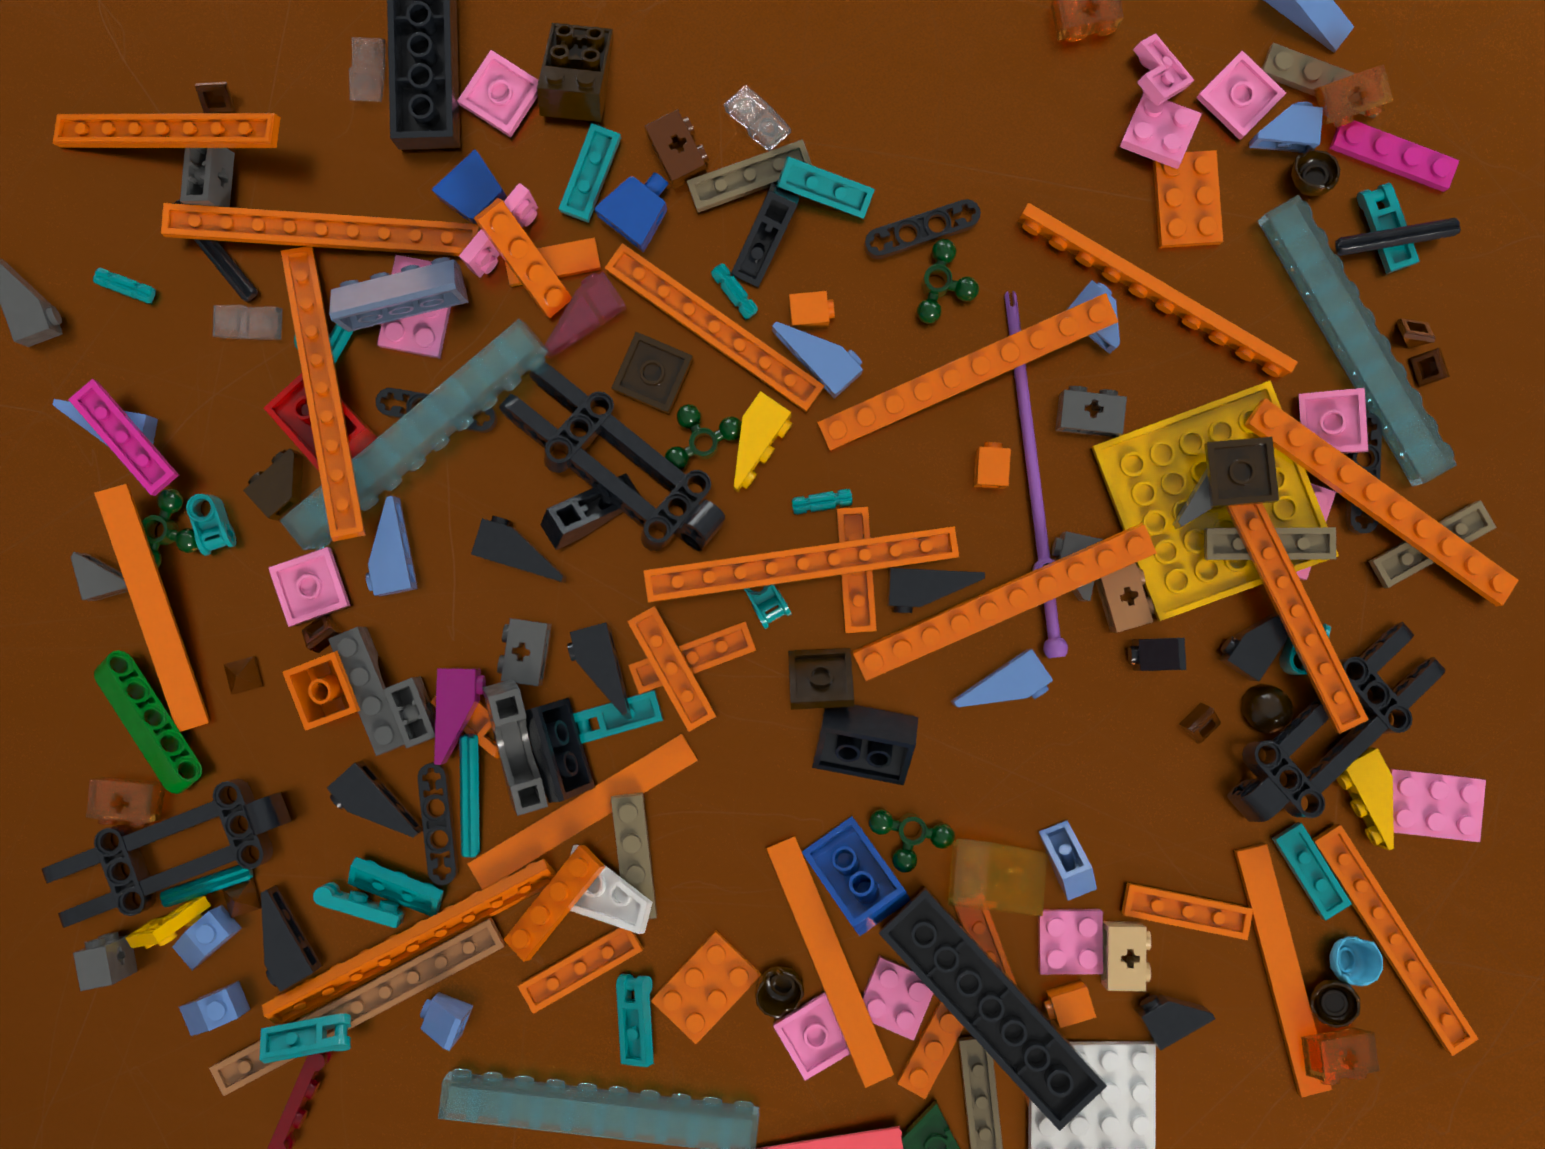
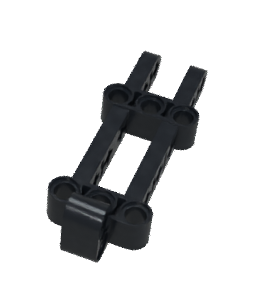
M540 361L529 373L530 377L541 389L572 413L564 424L557 429L513 394H510L499 405L501 412L511 422L545 448L544 463L550 471L561 473L570 468L643 527L641 541L648 550H662L676 535L691 548L702 551L724 523L725 515L721 509L712 502L705 500L711 488L710 477L701 470H693L684 474L612 416L614 403L612 398L605 392L598 391L588 396L552 366ZM601 406L606 410V413L596 414L591 408ZM573 428H581L586 432V435L578 437L573 435L571 430ZM598 435L670 492L657 509L585 452L586 448ZM554 450H561L567 456L564 459H555L550 453ZM696 483L701 486L703 491L701 493H694L688 488V484ZM678 506L683 510L684 514L675 516L670 513L668 507ZM658 528L663 532L664 537L655 539L650 536L648 530Z
M1404 622L1397 623L1388 629L1360 657L1339 659L1345 672L1347 666H1350L1352 669V677L1349 680L1369 720L1355 726L1305 775L1289 757L1329 719L1319 697L1305 708L1272 741L1250 742L1244 747L1242 752L1243 761L1256 778L1246 779L1237 784L1228 793L1227 798L1247 821L1265 822L1274 817L1282 808L1294 817H1318L1325 809V799L1321 793L1382 734L1401 733L1410 728L1413 719L1409 708L1441 678L1446 670L1435 657H1431L1419 664L1393 690L1381 679L1377 672L1414 636V633ZM1369 689L1373 693L1372 702L1369 701L1367 696ZM1390 713L1394 717L1393 725L1389 723L1388 717ZM1260 748H1263L1266 753V759L1263 763L1258 757ZM1282 772L1287 776V783L1284 787L1279 779ZM1303 796L1308 800V807L1305 811L1301 806Z
M233 779L222 782L215 787L213 801L136 832H133L127 825L122 824L102 829L95 836V848L44 867L41 870L48 884L99 863L102 865L111 892L58 913L63 928L116 907L124 915L133 916L153 907L157 898L156 891L235 860L238 865L245 869H253L265 864L271 859L273 854L272 843L267 831L289 823L292 820L281 792L255 801L248 783L242 779ZM230 786L237 792L235 802H232L227 796V790ZM240 816L245 817L248 821V829L246 831L240 829L238 825ZM220 817L230 846L150 877L140 847ZM112 833L117 835L119 839L118 847L113 846L111 843ZM251 845L259 850L258 860H254L249 854ZM123 863H126L130 868L128 877L122 872L121 867ZM134 892L139 894L141 898L140 906L133 902L132 896Z

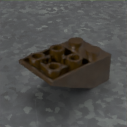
M552 23L537 85L540 116L601 122L606 100L613 29Z

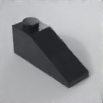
M771 183L731 275L759 287L798 205L799 195Z
M627 473L618 476L621 481L639 494ZM592 488L547 508L540 525L555 550H558L585 537L623 511L596 489Z
M492 515L491 521L482 518L471 555L560 582H566L567 577L517 529L509 527L510 520Z
M889 568L887 606H894L895 613H912L913 607H922L985 579V572Z
M1277 611L1237 633L1234 637L1230 636L1221 648L1223 654L1219 660L1248 680L1260 681L1289 637Z
M605 622L570 632L572 642L567 643L571 660L579 664L626 720L631 719L632 715L614 639L608 624Z
M363 760L355 762L327 787L331 793V801L342 810L345 808L349 813L410 837H415L423 831V827Z
M275 885L261 893L264 964L267 968L268 980L273 986H277L281 992L314 973L322 965L278 887Z

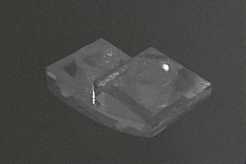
M352 37V68H349L350 100L382 102L385 78V39Z
M747 85L724 103L726 113L745 126L748 135L768 151H771L791 133V128L779 114Z
M214 305V337L281 340V308L276 306Z

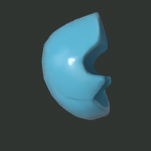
M1355 936L1344 937L1334 943L1329 954L1331 970L1339 980L1350 985L1368 986L1377 981L1383 971V956L1377 945L1372 941L1363 940Z

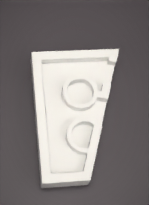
M573 845L571 855L579 845ZM606 866L570 911L637 934H643L646 930L653 902Z

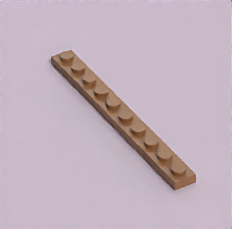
M491 917L295 1022L335 1014L351 1015V1027L348 1028L349 1030L500 950L506 944ZM335 1029L327 1030V1038L333 1037ZM259 1040L212 1065L209 1069L222 1095L225 1096L295 1058L263 1063L259 1060Z

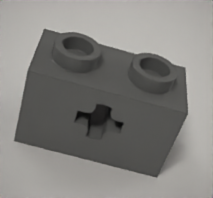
M185 148L180 202L188 205L230 207L235 153L227 148Z
M1069 386L1068 390H1064L1059 394L1055 431L1113 438L1119 437L1123 434L1127 397L1118 396V391L1102 389L1099 390V393L1087 392L1086 387ZM1090 404L1092 405V410L1097 411V414L1093 417H1090L1089 411H1084Z
M510 618L509 624L504 625L502 642L506 643L505 655H500L497 666V673L502 674L501 681L513 679L515 683L543 685L552 624ZM525 643V648L530 650V655L524 656L523 660H521L522 656L517 653V648L523 647Z
M421 676L412 677L383 689L406 748L435 738L436 714L430 703L431 701Z
M118 932L100 935L98 939L85 942V948L73 953L80 991L113 985L138 971L134 948H131L125 939L128 935L119 937Z

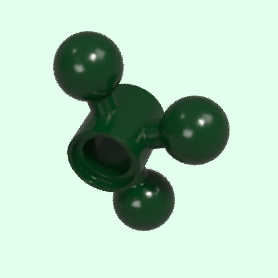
M941 239L933 245L932 256L936 264L926 270L921 283L922 290L927 295V299L918 305L917 315L922 322L927 324L934 323L940 318L942 309L937 301L948 290L955 291L956 296L962 301H971L979 293V284L972 277L965 276L958 281L952 280V273L946 265L954 260L957 250L955 244L948 239ZM939 275L943 278L945 285L941 288H935L930 284L929 277Z
M692 404L683 405L678 410L676 417L679 425L685 429H690L692 433L689 439V446L686 448L679 446L671 447L665 453V458L679 470L685 469L689 463V458L694 455L700 459L712 458L718 451L719 441L723 439L735 441L740 438L742 422L737 417L728 416L720 422L719 429L713 432L708 428H701L699 425L701 412L696 406ZM707 436L712 439L713 445L708 451L703 452L696 449L695 443L699 437Z
M171 488L162 490L157 496V505L161 509L159 515H150L141 521L157 568H159L162 562L161 554L158 551L160 545H169L175 541L176 546L182 552L192 553L198 550L193 529L185 528L179 531L177 523L170 518L171 514L180 510L183 505V497L180 492ZM161 522L164 532L157 538L155 527Z
M880 809L874 811L869 817V827L874 833L884 835L893 830L897 831L902 839V848L895 851L892 862L894 867L903 873L910 872L916 867L917 855L913 851V847L922 843L925 838L930 839L932 844L940 849L950 847L955 840L954 830L949 825L937 824L933 828H929L918 815L913 813L905 814L899 820H894L888 811ZM910 821L918 822L920 825V831L914 837H908L903 832L904 826Z

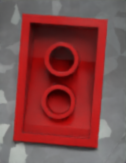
M301 373L263 409L319 471L304 381ZM341 399L351 457L354 464L380 439Z

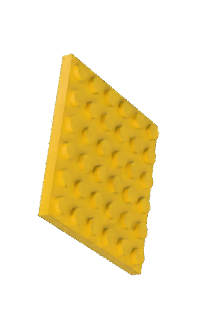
M1271 381L1091 447L1123 531L1140 523L1145 524L1157 552L1150 557L1136 562L1137 567L1144 572L1146 580L1144 587L1148 597L1152 600L1157 621L1168 619L1263 584L1252 560H1204V529L1235 528L1226 507H1213L1178 529L1174 528L1173 522L1207 468L1205 443L1261 438L1244 425L1259 402L1265 398L1281 409ZM1274 448L1279 501L1263 503L1274 528L1328 527L1306 470ZM1291 560L1296 572L1327 561Z

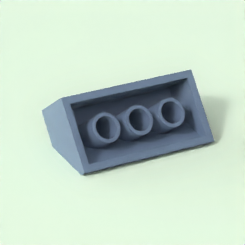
M443 257L431 261L432 265L424 267L409 265L401 268L399 273L389 275V273L383 272L370 276L371 280L363 282L358 280L342 282L339 288L331 289L330 319L350 332L468 303L461 268L454 259L450 260L448 257Z

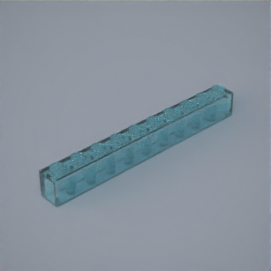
M1297 195L1267 212L1258 220V223L1355 389L1365 388L1366 408L1369 413L1379 417L1382 423V435L1412 486L1425 484L1457 465L1454 460V452L1450 445L1442 440L1438 433V424L1435 419L1425 411L1420 393L1412 388L1408 382L1404 366L1396 361L1391 353L1389 340L1380 334L1377 329L1373 313L1368 308H1365L1360 300L1357 286L1354 282L1349 281L1343 271L1344 265L1338 255L1333 254L1328 245V237L1325 231L1316 225L1312 218L1311 207Z
M520 319L514 322L352 459L361 510L367 511L379 501L377 497L383 491H391L403 481L401 476L408 470L415 471L426 462L424 458L432 450L439 451L445 447L450 441L448 437L456 430L462 431L470 426L474 421L472 417L480 410L486 411L498 401L496 397L504 390L510 391L522 381L520 376L529 369L530 371L536 370L545 362L544 356L549 351L527 323ZM322 485L280 520L303 550H320L332 541Z
M454 1069L453 1072H448L442 1081L438 1119L699 1149H756L759 1107H755L753 1103L748 1101H736L735 1104L722 1103L721 1099L715 1097H706L703 1101L693 1100L691 1096L680 1093L667 1097L659 1096L660 1093L653 1090L632 1093L628 1092L627 1088L619 1086L610 1087L609 1090L597 1089V1085L592 1083H580L578 1086L565 1085V1081L550 1079L547 1080V1083L536 1082L530 1076H517L515 1079L503 1078L502 1074L496 1072L484 1073V1076L474 1075L468 1069Z

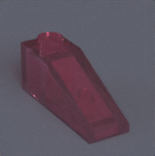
M604 272L599 275L593 273L582 280V286L576 290L543 347V351L549 359L563 352L627 309L624 301Z

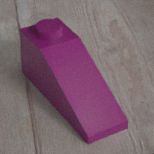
M437 668L434 765L447 763L480 701V694H483L482 687L486 686L485 676L481 675V669Z

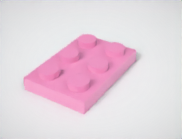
M519 183L505 199L504 203L521 227H527L535 219L538 206L530 191ZM481 229L459 257L475 275L481 278L484 273L489 274L498 263L496 258L500 254Z
M396 255L392 274L401 272V268L405 266L419 265V267H424L432 264L431 261ZM451 307L381 324L377 345L382 348L440 359Z
M1389 769L1393 776L1394 833L1480 842L1486 780Z

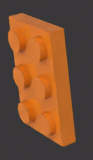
M1217 150L1185 152L1178 169L1152 160L1159 248L1220 245L1223 242Z
M715 930L651 998V1002L691 1041L697 1044L757 981L761 973Z

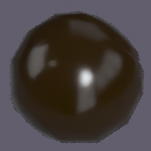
M1311 148L1304 154L1296 157L1291 178L1295 188L1302 194L1320 196L1326 194L1338 184L1341 169L1337 159L1330 153Z
M1261 683L1250 688L1244 695L1241 712L1253 728L1258 729L1259 732L1273 734L1284 730L1292 721L1294 706L1289 696L1283 690L1273 685Z
M776 966L768 969L761 975L756 985L755 998L757 1007L765 1015L774 1018H781L787 1011H795L805 993L803 979L792 968Z
M1328 979L1317 984L1312 991L1310 997L1311 1010L1322 1024L1333 1028L1346 1027L1359 1016L1361 1007L1360 997L1350 984L1339 979Z

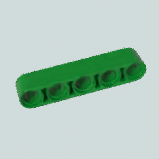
M119 650L108 654L94 671V678L163 787L171 793H183L200 778L202 774L200 762L133 658L128 653Z

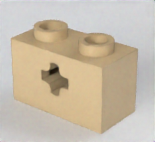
M1103 921V974H1101V984L1108 991H1146V982L1151 980L1150 963L1146 962V950L1151 949V934L1141 922ZM1128 949L1133 955L1128 956L1127 962H1125L1121 956L1127 955Z

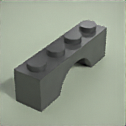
M355 627L329 638L328 640L333 652L338 651L360 707L358 713L376 756L404 746L405 744L383 691L386 687L378 666L379 655L367 627Z
M511 679L482 687L510 802L514 811L519 816L548 807L542 779L528 737L526 713L518 685Z

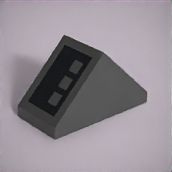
M73 552L71 561L82 600L97 601L128 592L121 572L87 553Z

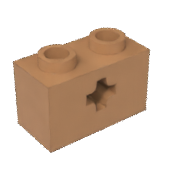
M1136 563L1095 580L1110 633L1121 632L1153 622L1151 615L1155 614L1151 598L1145 596L1143 585L1146 582L1143 570L1137 567ZM1124 591L1130 592L1132 598L1127 599V601H1121L1120 595H1123Z

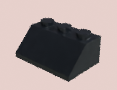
M569 697L525 710L526 727L533 749L532 753L539 769L548 803L561 802L595 788L584 748L580 741Z
M854 705V707L824 708L812 768L904 785L916 746L918 717Z

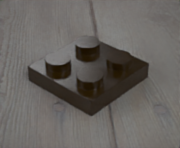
M635 332L611 389L669 414L691 365L693 356Z
M1273 437L1215 441L1204 444L1211 508L1279 501Z
M851 648L788 651L791 710L854 707Z

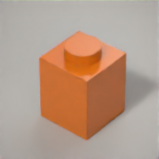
M827 291L789 294L792 328L798 330L829 328V319L835 318L833 299L827 300Z
M984 442V447L976 449L973 487L1005 489L1009 486L1010 448H1003V443Z
M1082 980L1045 991L1048 1001L1043 1002L1049 1021L1054 1020L1059 1028L1096 1018L1088 988Z

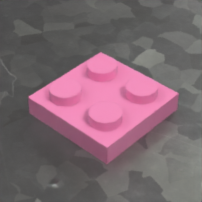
M490 50L457 102L460 106L511 138L538 97L537 85L539 80Z
M1241 51L1196 98L1241 140L1283 98L1286 92L1246 53Z
M1143 93L1120 147L1178 169L1202 113L1168 100L1156 106Z
M1365 388L1299 394L1300 423L1343 454L1369 452Z
M330 547L268 568L288 627H293L351 606Z
M1038 909V972L1040 975L1103 974V911L1101 909Z
M879 955L862 999L872 1023L914 1041L934 993L911 968Z
M825 992L773 1023L774 1029L805 1081L850 1054Z

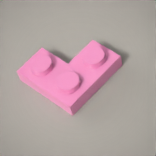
M1156 33L1141 41L1133 49L1139 57L1141 64L1150 70L1137 83L1143 89L1144 95L1153 101L1156 106L1185 90L1194 81L1192 76Z

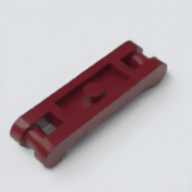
M333 1051L307 1056L268 1145V1149H292L295 1145L296 1140L293 1132L295 1128L299 1129L306 1118L308 1111L304 1110V1106L308 1099L312 1100L320 1085V1081L316 1080L320 1069L332 1059Z

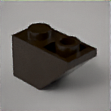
M293 449L282 450L276 454L271 460L273 464L264 472L259 471L254 474L248 481L250 485L243 490L269 519L278 521L301 500L303 456L300 452Z

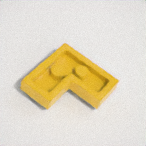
M205 896L188 900L167 916L151 919L125 937L131 948L145 946L148 949L156 944L163 946L177 937L176 931L184 925L187 928L196 923L203 916L201 913L211 907Z

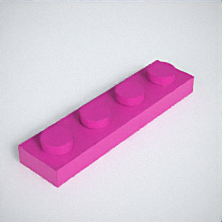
M1343 117L1339 121L1329 148L1442 192L1450 188L1460 161L1347 117Z
M91 379L68 399L150 495L156 496L179 476L97 380Z

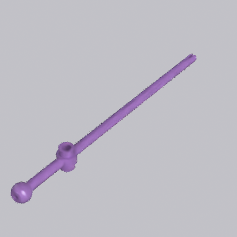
M1012 291L1013 307L1010 306L1009 292L1005 293L1009 336L1021 331L1017 295L1014 291ZM1026 364L1014 369L1038 555V561L1033 566L1034 571L1055 560L1050 558ZM1056 598L1044 603L1048 640L1045 641L1043 650L1048 658L1065 657L1068 652V644L1060 636Z

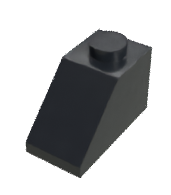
M1185 638L1132 639V646L1128 647L1129 664L1133 665V670L1135 671L1186 670Z
M1162 994L1159 996L1151 995L1140 1002L1141 1006L1135 1009L1149 1037L1160 1051L1215 1020L1214 1015L1204 1006Z

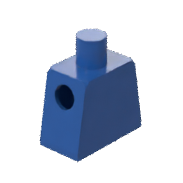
M475 149L432 188V191L441 202L472 224H477L474 217L497 198L503 200V202L507 198L503 189Z
M656 172L651 175L645 184L630 176L594 208L597 217L641 252H644L667 212L666 202L659 196L668 186V182Z

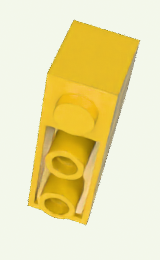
M761 391L742 417L734 479V490L739 492L742 486L745 489L750 486L757 475L753 471L760 461L764 464L775 449L771 444L777 436L783 438L793 424L789 421L791 412Z
M1368 747L1336 779L1344 790H1348L1353 800L1350 801L1351 807L1359 818H1363L1368 827L1365 829V833L1374 846L1390 851L1394 849L1393 776L1378 748Z

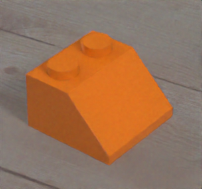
M338 651L282 672L305 731L360 711Z

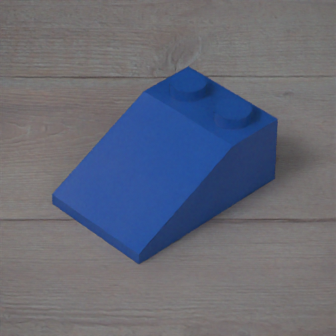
M853 816L802 851L812 869L859 936L866 933L911 900L906 890Z

